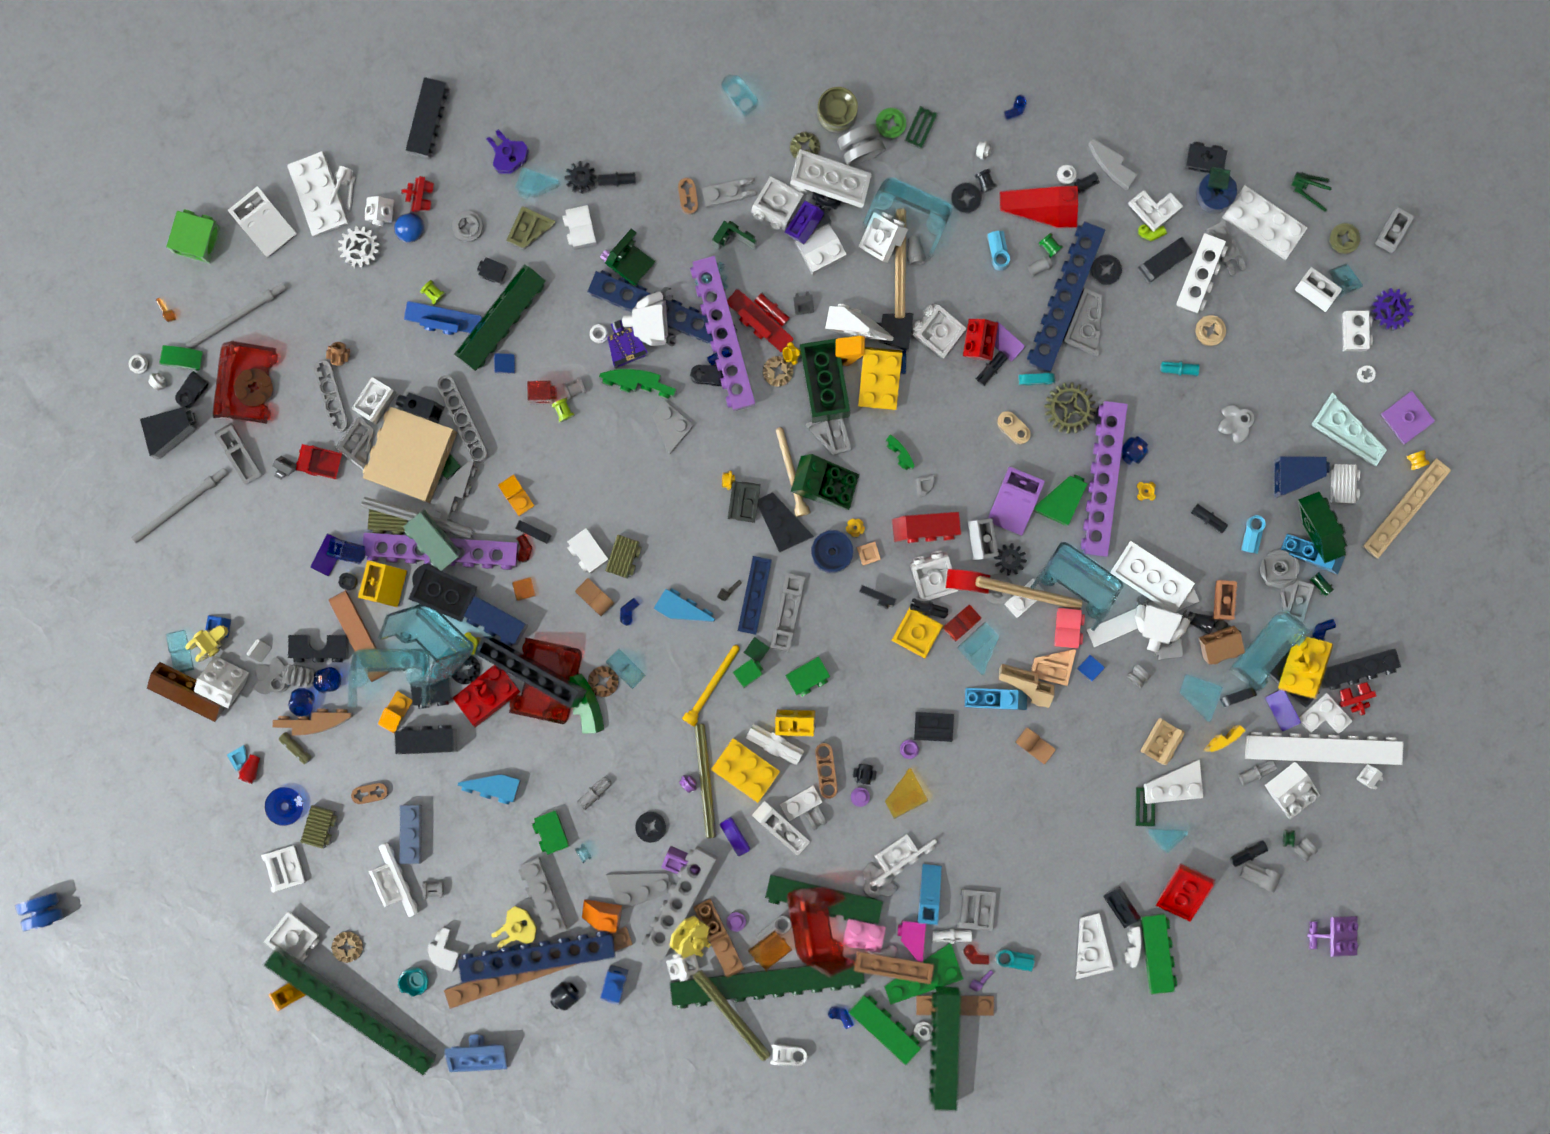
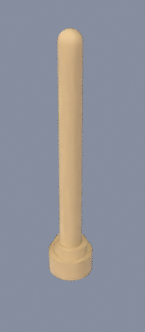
M778 427L776 433L792 487L796 473L782 427ZM793 493L796 501L795 516L801 517L810 514L809 506L803 501L802 496Z

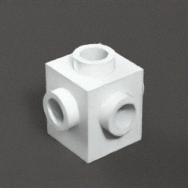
M380 196L367 197L365 220L371 221L372 225L384 226V223H391L394 200Z
M677 953L673 955V959L666 961L671 980L677 978L680 981L691 979L690 975L700 970L695 954L684 958Z

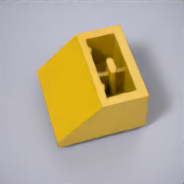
M367 560L358 598L398 608L407 570Z

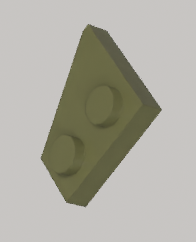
M522 206L506 241L525 249L553 227L556 221Z

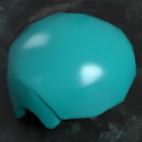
M418 967L407 968L398 979V987L401 993H407L411 997L423 994L429 985V978L426 972Z

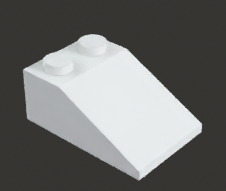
M838 304V307H829L825 329L847 337L865 336V339L893 341L892 335L869 316L861 314V310L849 309V306L845 304Z

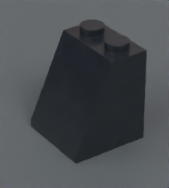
M182 407L141 418L140 422L149 456L157 460L161 459L196 430L195 424H198L195 412L192 413L188 408Z

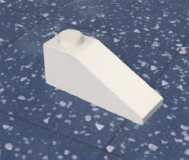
M764 801L752 814L761 825L797 856L810 843L804 835L767 802Z

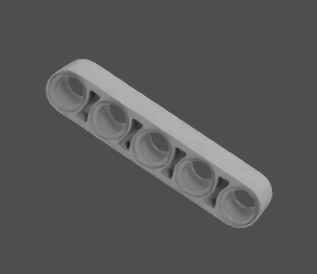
M443 375L437 381V387L471 459L476 463H483L488 458V451L452 377ZM445 380H450L451 387L446 390L442 389V383ZM452 398H459V404L457 406H450V400ZM462 414L467 415V422L459 424L458 417ZM468 432L475 433L476 436L473 441L466 440ZM482 449L484 452L483 456L479 459L475 458V450Z

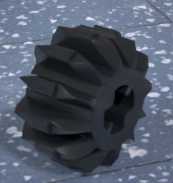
M582 161L578 162V167L572 163L573 170L567 168L566 172L570 175L564 177L565 180L569 181L566 184L567 187L573 186L572 192L574 193L578 188L580 194H583V188L590 192L591 190L588 185L593 187L596 185L592 181L597 179V175L593 174L595 169H589L590 164L588 162L584 167H582ZM578 174H581L582 176L584 174L583 181H580V179L577 181Z
M1014 543L1010 544L1009 550L1007 545L1004 544L1002 545L1004 552L1001 549H997V553L1001 556L994 557L995 560H1000V562L995 564V567L1002 565L999 572L1003 573L1007 569V576H1010L1011 569L1017 575V568L1020 570L1024 569L1019 563L1027 562L1026 559L1020 558L1026 555V553H1018L1021 549L1020 546L1013 550ZM1009 554L1013 555L1012 558H1015L1011 565L1007 563L1008 561H1005Z

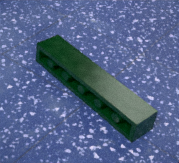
M523 265L454 355L475 371L480 369L485 364V358L489 353L492 354L496 350L499 340L507 336L510 326L520 319L521 312L532 304V298L535 294H539L543 290L546 280L529 266Z
M771 874L765 898L769 899V903L779 905L781 901L787 903V907L798 909L799 906L806 907L808 912L817 913L819 910L824 911L825 916L836 918V915L844 916L843 920L846 921L848 919H858L873 925L874 923H879L883 906L882 900Z

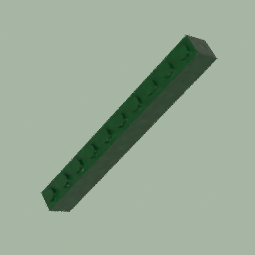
M278 945L264 963V967L422 1076L425 1075L435 1061L436 1055Z
M856 960L738 973L729 978L726 975L708 977L726 1000L734 999V1002L746 1001V997L760 1000L765 999V995H773V998L784 997V993L792 992V995L804 994L803 991L811 990V993L823 992V988L837 991L842 990V986L849 985L850 989L860 988L861 984H865L864 973L854 971ZM695 979L670 981L672 1006H676L677 1009L688 1008V1004L695 1003L696 1007L707 1006V1002H712L711 998Z

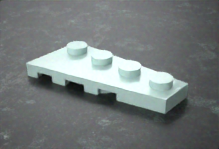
M1332 392L1311 426L1376 467L1387 449L1367 431L1362 423L1350 413L1349 409Z

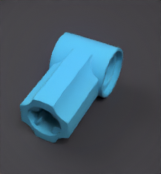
M994 231L987 234L992 265L996 270L1003 271L1009 265L1010 255L1007 250L1004 231ZM1004 257L1006 259V263L999 264L997 263L996 258Z
M1255 515L1247 519L1242 551L1258 554L1262 533L1266 526L1263 517ZM1253 519H1258L1261 523L1260 528L1257 530L1251 526Z

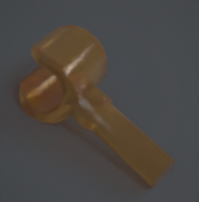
M157 298L156 302L161 308L163 318L167 322L176 320L173 309L167 311L161 299Z

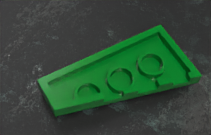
M951 943L945 945V947L936 951L922 962L934 965L931 984L895 978L884 985L890 1005L935 990V987H943L963 980Z

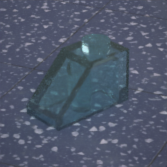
M522 167L515 190L518 192V196L522 198H536L559 187L560 183L557 179Z

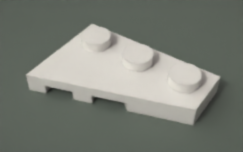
M1195 760L1173 772L1145 783L1146 803L1203 798L1200 760Z
M1096 913L1080 917L1076 979L1114 970L1100 914Z

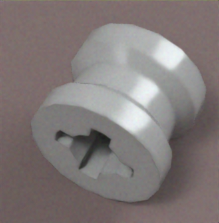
M1137 664L1134 666L1133 672L1127 675L1140 688L1143 687V682L1151 677L1148 672Z
M818 806L811 813H805L813 830H816L820 824L824 825L827 823Z
M1305 837L1300 845L1293 847L1306 862L1312 854L1318 852L1315 846Z

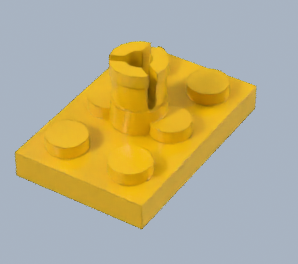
M1295 634L1280 679L1279 690L1316 699L1334 646L1333 643Z

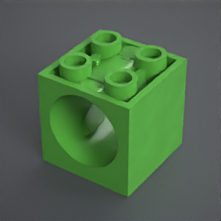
M186 209L183 212L177 211L166 248L174 254L210 264L221 227L216 223L217 221L213 220V217L203 214L201 217H198V215H195V212Z

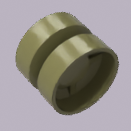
M844 87L827 89L818 101L817 116L820 124L826 130L833 133H841L850 129L857 118V99L850 90Z

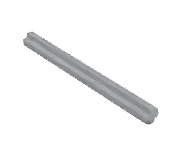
M364 497L361 506L405 520H411L419 513L368 497ZM431 516L443 531L471 538L472 528Z

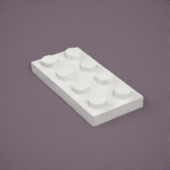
M800 149L797 154L790 184L862 208L865 203L871 173Z
M323 151L287 165L312 236L315 237L349 224L338 192L331 205L328 203L336 185Z
M1245 185L1222 217L1284 260L1287 259L1307 230L1306 226Z
M1132 540L1110 572L1165 610L1177 613L1196 584L1195 581Z

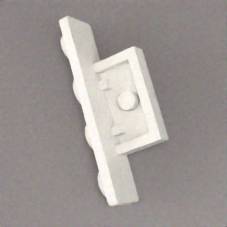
M907 834L875 855L885 873L870 882L872 886L877 884L878 887L888 881L886 877L892 873L894 876L904 870L902 866L907 863L911 865L919 860L918 855L923 852L927 854L932 851L937 840L933 839L917 850Z
M388 843L379 846L386 865L376 868L369 873L383 906L386 907L401 900L408 917L418 914L417 904L409 894V885L406 881L404 882L401 875L402 869L394 859L393 848Z

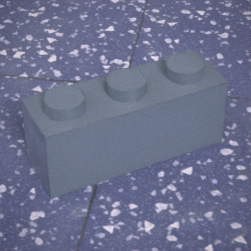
M400 805V864L422 863V805Z

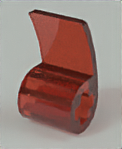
M968 605L942 628L956 642L979 622L981 617L971 605Z

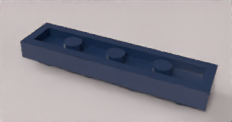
M753 556L738 626L739 632L757 634L772 562L771 559Z

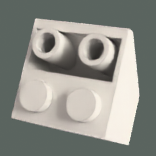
M1296 762L1292 763L1265 785L1272 798L1289 819L1298 815L1320 796L1308 774Z

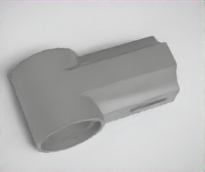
M1245 862L1240 877L1274 893L1281 874L1266 868H1260L1250 862Z
M781 915L757 934L756 937L762 946L767 949L792 928L793 921L789 916ZM780 919L788 921L787 929L779 927L778 922Z

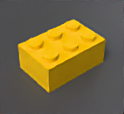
M865 347L858 406L897 409L902 350Z
M734 738L711 768L713 772L757 803L780 773L778 769Z

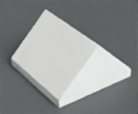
M372 377L351 409L376 425L397 393Z

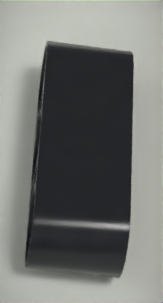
M1181 237L1140 265L1138 270L1149 284L1187 258L1193 251L1185 239Z

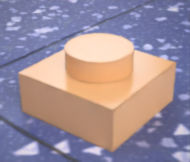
M875 542L857 547L862 566L881 560Z

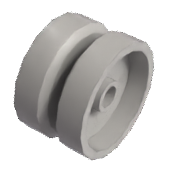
M876 124L859 127L837 139L840 149L848 150L843 156L848 166L870 160L886 150L883 141L876 139L879 135Z

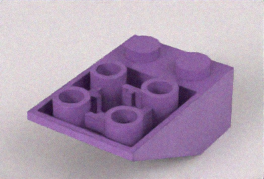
M1008 467L988 519H993V525L1022 536L1045 481Z

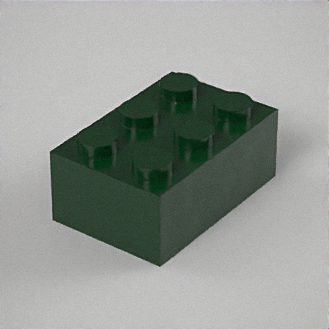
M1320 491L1298 499L1302 525L1323 562L1327 563L1345 556V547H1347L1346 539L1343 536L1345 529L1342 523L1339 524L1337 522L1338 518L1335 511L1330 510L1328 499L1326 497L1323 498Z

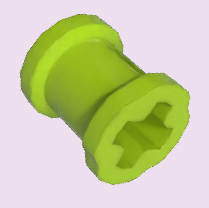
M430 280L423 286L420 293L428 296L432 300V304L436 305L444 297L445 292L440 291L433 284L434 281Z
M567 398L552 404V408L556 409L559 416V422L566 421L575 416L567 404Z

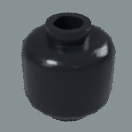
M561 982L551 991L550 1002L555 1009L568 1010L578 1001L579 990L571 982Z

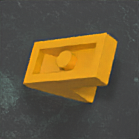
M865 336L836 339L835 355L842 358L843 366H850L864 355Z
M514 474L498 484L505 498L519 517L535 506Z
M396 691L389 705L384 708L378 725L392 733L397 731L413 703L412 699Z
M289 983L269 994L277 1011L306 996Z

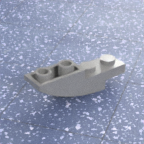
M469 461L462 466L443 489L434 509L441 513L440 519L452 522L453 520L450 519L451 514L456 512L458 506L456 498L464 500L465 496H469L471 490L469 482L471 478L475 477L477 471L473 461Z

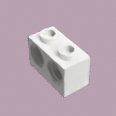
M1345 311L1343 313V351H1367L1372 346L1373 337L1369 331V327H1372V316H1369V311ZM1354 317H1359L1362 320L1361 326L1354 324ZM1355 336L1362 338V345H1357L1354 342Z

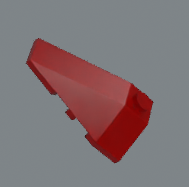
M1078 186L1000 191V211L1028 218L1038 223L1051 225L1055 228H1077Z

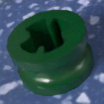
M1284 830L1283 847L1287 845L1294 847L1295 830H1291V832Z

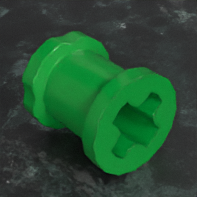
M1052 233L1048 234L1038 243L1045 248L1050 258L1063 248L1052 237Z

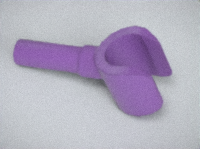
M990 970L980 982L974 978L969 988L974 991L981 990L984 983L994 972Z

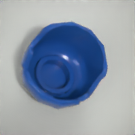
M414 213L401 215L394 225L396 236L401 241L407 243L418 240L425 231L424 221L419 215Z

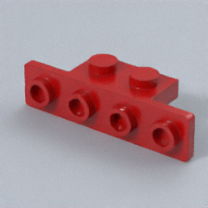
M736 289L727 299L728 305L741 316L739 320L746 327L751 325L755 329L753 333L761 340L763 338L767 339L780 352H783V349L788 347V343L794 340L790 334L739 289Z

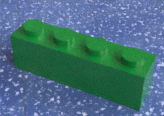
M1163 913L1140 916L1149 993L1175 992L1174 987H1177V978L1172 973L1175 961L1174 957L1170 956L1169 948H1172V939L1168 937L1167 929H1170L1169 918L1165 917Z
M863 994L850 1008L849 1014L906 1066L921 1050L919 1046L920 1041L913 1034L911 1036L907 1035L904 1032L906 1028L899 1021L897 1023L893 1022L890 1019L892 1015L885 1008L882 1010L876 1006L878 1002L870 994L868 997Z

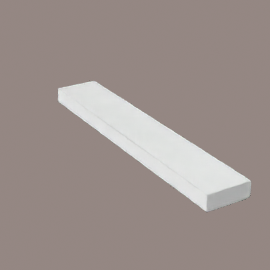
M1192 588L1179 610L1199 602L1194 588ZM1153 601L1148 603L1150 606L1164 609ZM1136 608L1087 629L1086 631L1093 647L1138 629L1135 619Z

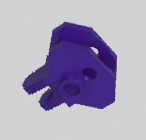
M498 129L495 131L496 135L503 141L499 146L495 144L492 138H486L495 153L493 166L499 174H512L526 163L529 150L523 141H510Z

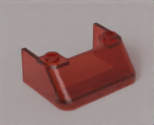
M828 887L797 889L789 892L787 899L798 958L803 963L829 977L855 966L854 961L843 956L844 948L842 943L832 937L828 907L845 900V896Z

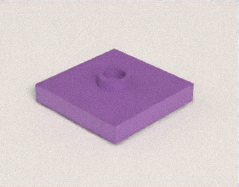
M1412 391L1380 414L1403 445L1435 422Z

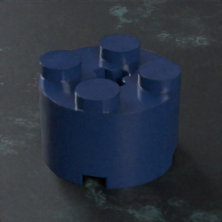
M1224 172L1209 173L1202 179L1196 190V198L1200 207L1214 214L1228 209L1237 196L1235 180ZM1215 189L1219 190V195H1218V196H1215V195H1214V194H1215V191H1214Z

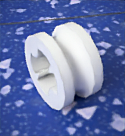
M1366 365L1358 370L1357 376L1361 382L1368 383L1374 380L1376 372L1373 367ZM1370 370L1371 377L1364 379V375H1361L1362 371Z

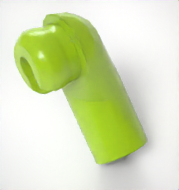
M1146 224L1140 225L1138 229L1139 235L1149 241H1154L1167 234L1164 226L1159 227L1154 232Z

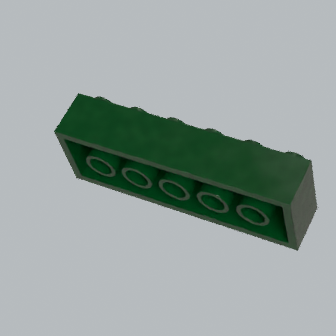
M935 987V992H932L931 998L932 1008H935V1011H931V1023L934 1030L930 1032L931 1046H934V1050H930V1061L933 1069H929L930 1085H932V1088H929V1103L933 1104L934 1110L957 1111L961 994L959 987Z

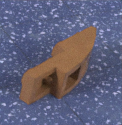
M317 709V713H311V720H309V716H297V720H290V716H278V720H273V728H292V736L316 734L345 723L353 717V713H348V709H336V713H328V709Z
M711 899L694 906L693 908L698 919L709 927L707 938L726 977L729 978L744 970L738 953Z

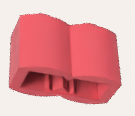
M1057 608L1054 646L1079 648V645H1082L1083 633H1080V626H1084L1085 614H1082V610Z

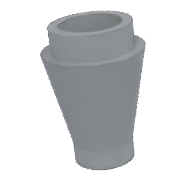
M918 236L909 237L907 261H909L911 266L924 264L926 256L920 243V238Z

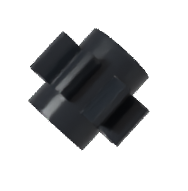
M859 763L858 768H854L853 777L857 778L856 783L870 785L871 780L876 779L877 771L873 770V765Z

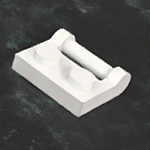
M295 845L261 855L263 861L266 862L272 883V892L306 882ZM275 857L278 859L285 882L282 884L279 882L272 859Z

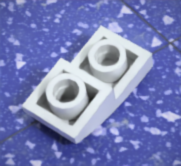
M1137 925L1130 927V932H1128L1129 942L1133 943L1134 946L1126 947L1127 952L1124 953L1126 964H1130L1132 968L1137 966L1141 950L1140 928Z

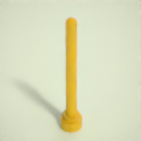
M734 645L693 709L689 710L688 713L685 712L682 720L695 727L699 721L697 719L700 710L740 649L738 645Z

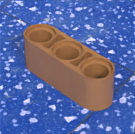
M822 743L815 749L819 788L824 798L831 799L837 794L833 750L830 745ZM822 746H826L829 749V755L825 758L821 757L818 753L819 748ZM825 765L830 766L832 769L831 775L827 777L821 774V768ZM826 785L834 787V793L830 796L825 795L823 792V788Z

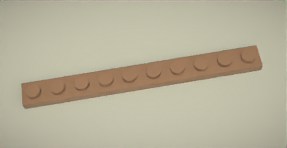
M627 926L617 929L616 933H608L613 935L615 951L633 945ZM590 942V951H599V944L597 942ZM572 945L570 953L572 955H579V946ZM554 951L551 953V956L555 959L560 958L561 951ZM542 956L534 958L533 960L539 962L541 961ZM574 965L466 982L446 989L444 993L451 1009Z

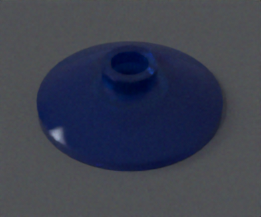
M281 787L273 790L267 796L265 813L271 822L280 826H287L295 823L302 815L303 801L295 790ZM283 803L288 804L287 810L282 809Z

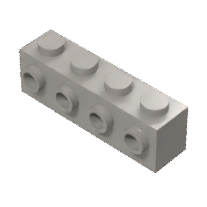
M540 857L520 865L519 873L522 880H526L528 884L526 891L529 898H533L535 902L533 909L536 916H540L542 920L540 927L543 934H547L549 938L568 930Z

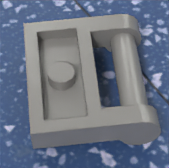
M961 889V895L963 896L958 928L993 931L996 892ZM970 896H976L973 923H968Z

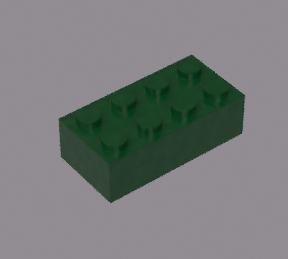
M838 338L800 344V355L812 423L850 417V406L842 360L835 355L836 339Z

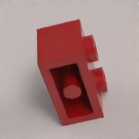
M969 319L963 356L974 360L992 361L998 323L987 319Z

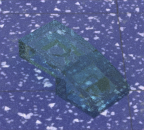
M181 630L166 634L173 668L180 672L194 670L191 651L185 648L188 644L186 631Z

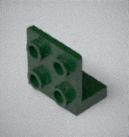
M723 221L712 239V246L718 250L721 246L725 247L730 239V235L754 250L757 247V241L750 232L745 231L744 233L738 229L739 226L734 222Z
M631 228L611 250L604 264L636 286L655 264V260L634 245L636 243L634 238L637 232Z

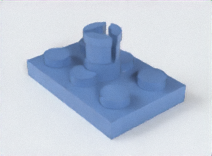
M479 1034L469 1036L468 1048L454 1046L450 1049H445V1058L449 1072L507 1069L504 1046L492 1044L484 1047V1036H479Z

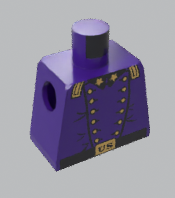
M621 320L611 323L614 334L607 338L615 369L649 356L639 337L634 336L633 327L625 329Z

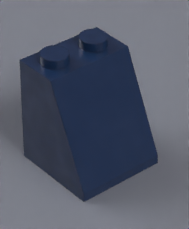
M1280 456L1275 459L1274 498L1284 496L1326 477L1327 473L1330 472V462H1327V457Z

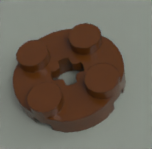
M251 368L242 371L238 375L234 383L236 397L242 404L248 407H258L269 401L273 393L271 378L264 371ZM257 383L256 386L259 387V390L251 393V389L248 386Z

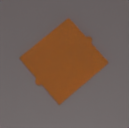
M774 930L750 948L748 952L754 957L756 963H759L767 970L791 952L792 948L786 943L785 938H782Z

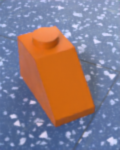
M584 899L582 918L597 930L616 933L621 921L622 905Z

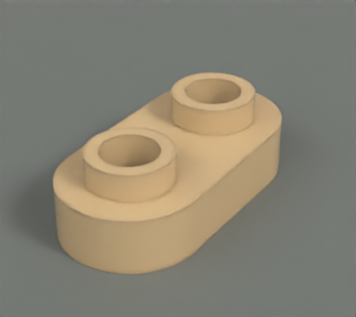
M1006 411L999 415L997 419L999 428L1016 444H1025L1030 439L1031 433L1029 428L1012 412ZM1004 418H1010L1011 423L1005 424ZM1018 431H1023L1024 437L1020 438L1017 434Z

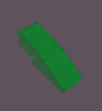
M582 673L570 676L571 682L587 690L579 707L573 708V715L580 714L582 733H598L604 730L601 710L589 683Z

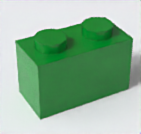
M820 657L785 675L796 696L800 694L801 697L812 692L811 687L817 685L819 688L828 683L827 678L830 677Z
M750 659L733 671V674L743 688H746L763 675L761 671L764 669L757 660L753 662Z
M557 810L534 818L535 823H532L535 834L539 833L541 837L539 845L542 852L546 851L548 855L570 846Z

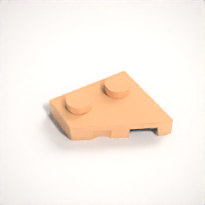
M1073 649L1034 658L1031 672L1037 673L1040 680L1068 686L1076 650Z

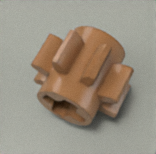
M334 342L331 346H328L326 359H331V364L341 366L348 362L350 349H346L344 343Z

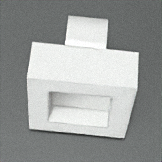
M1367 764L1356 779L1370 789H1377L1375 784L1378 780L1383 781V773Z

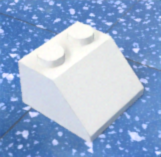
M829 224L812 232L805 244L795 241L812 276L846 259L847 256Z

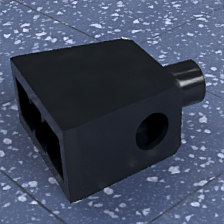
M895 313L883 314L881 323H876L893 336V341L879 340V343L908 351L914 313H905V318H895Z
M408 393L407 397L399 395L396 400V405L403 407L402 411L439 424L445 408L433 400L412 393Z

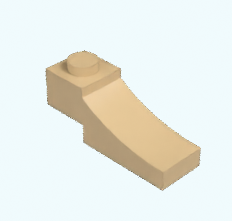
M1001 664L999 680L1022 690L1031 698V703L1040 707H1050L1054 697V685L1038 681L1037 673Z

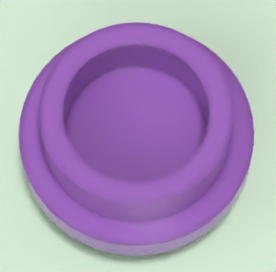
M906 740L900 746V753L906 759H913L919 753V746L913 740Z
M683 775L681 777L682 779L679 783L685 791L690 793L697 789V782L691 775Z
M860 787L852 791L851 801L854 805L863 807L868 804L870 794L865 788Z
M734 912L728 916L726 923L730 930L738 932L745 927L746 919L741 913Z

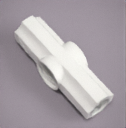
M754 724L746 739L763 747L767 752L777 757L780 756L795 765L798 764L804 750L787 742L786 739L779 735H775L773 732L770 733Z

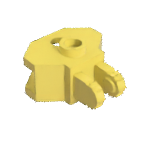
M218 626L213 630L204 631L202 629L193 636L194 638L188 642L185 648L192 650L199 646L202 651L196 656L195 660L196 662H202L220 651L218 649L222 645L220 641L227 636L228 629L225 626Z
M514 906L507 911L506 924L491 934L493 938L498 937L504 931L509 935V938L499 942V948L515 940L528 944L536 939L537 925L527 910ZM522 920L527 921V926L522 924Z
M695 916L684 919L671 935L669 946L684 958L694 954L702 957L704 954L701 950L704 946L708 948L711 946L707 939L709 927Z

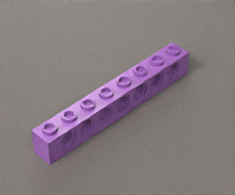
M715 256L693 261V267L690 270L692 278H697L698 286H695L697 296H702L703 304L700 307L703 316L707 315L708 322L705 323L708 334L712 333L714 341H710L713 353L717 352L719 358L715 360L718 371L722 370L724 376L720 380L723 390L727 389L729 396L725 397L728 408L732 407L734 412L755 406ZM704 275L712 277V281L708 284L703 283L701 279ZM715 293L717 300L709 302L706 299L707 295ZM715 311H719L723 315L718 321L713 320L711 317ZM719 330H725L728 333L724 339H719L716 334ZM725 348H730L733 351L732 355L728 358L721 354ZM729 367L737 368L738 372L735 376L727 374ZM740 385L743 391L736 395L732 392V387Z
M1104 401L1103 405H1099L1098 416L1101 417V422L1097 424L1095 433L1098 436V443H1094L1093 454L1096 455L1095 462H1092L1090 471L1093 474V481H1089L1088 492L1091 493L1090 500H1087L1085 509L1088 512V519H1084L1083 530L1086 531L1085 538L1081 540L1080 549L1084 550L1083 554L1108 557L1128 404ZM1107 417L1115 418L1116 424L1114 427H1109L1106 424ZM1107 435L1113 438L1111 446L1104 444L1103 440ZM1104 454L1109 455L1111 458L1109 465H1104L1101 462V457ZM1102 473L1108 476L1106 484H1101L1098 480L1099 475ZM1099 492L1104 493L1106 496L1104 503H1098L1096 500V495ZM1097 511L1103 514V520L1100 523L1096 522L1093 518L1094 513ZM1095 530L1101 534V538L1097 542L1091 538V533Z
M364 533L362 556L367 557L369 561H378L379 558H386V562H398V559H405V563L417 564V560L424 561V564H431L430 558L426 553L422 556L417 554L418 544L407 535ZM450 538L456 547L463 548L465 553L463 557L456 558L448 566H455V563H463L462 567H474V564H482V568L493 569V565L501 566V569L512 570V566L517 567L518 543ZM381 543L388 545L385 553H380L378 550ZM401 544L407 546V551L404 554H399L397 551L398 546ZM477 549H482L484 552L481 559L474 558V552ZM501 550L503 553L502 559L494 560L493 553Z

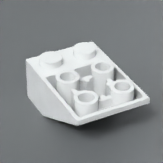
M258 186L228 209L229 213L267 258L296 235V232Z

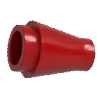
M250 754L238 772V779L253 784V781H256L261 758Z

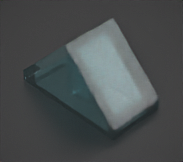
M1347 263L1329 270L1333 282L1342 288V291L1339 293L1340 298L1363 287L1361 281Z
M620 649L606 661L611 669L632 689L646 676Z
M1146 829L1149 837L1166 854L1187 836V831Z

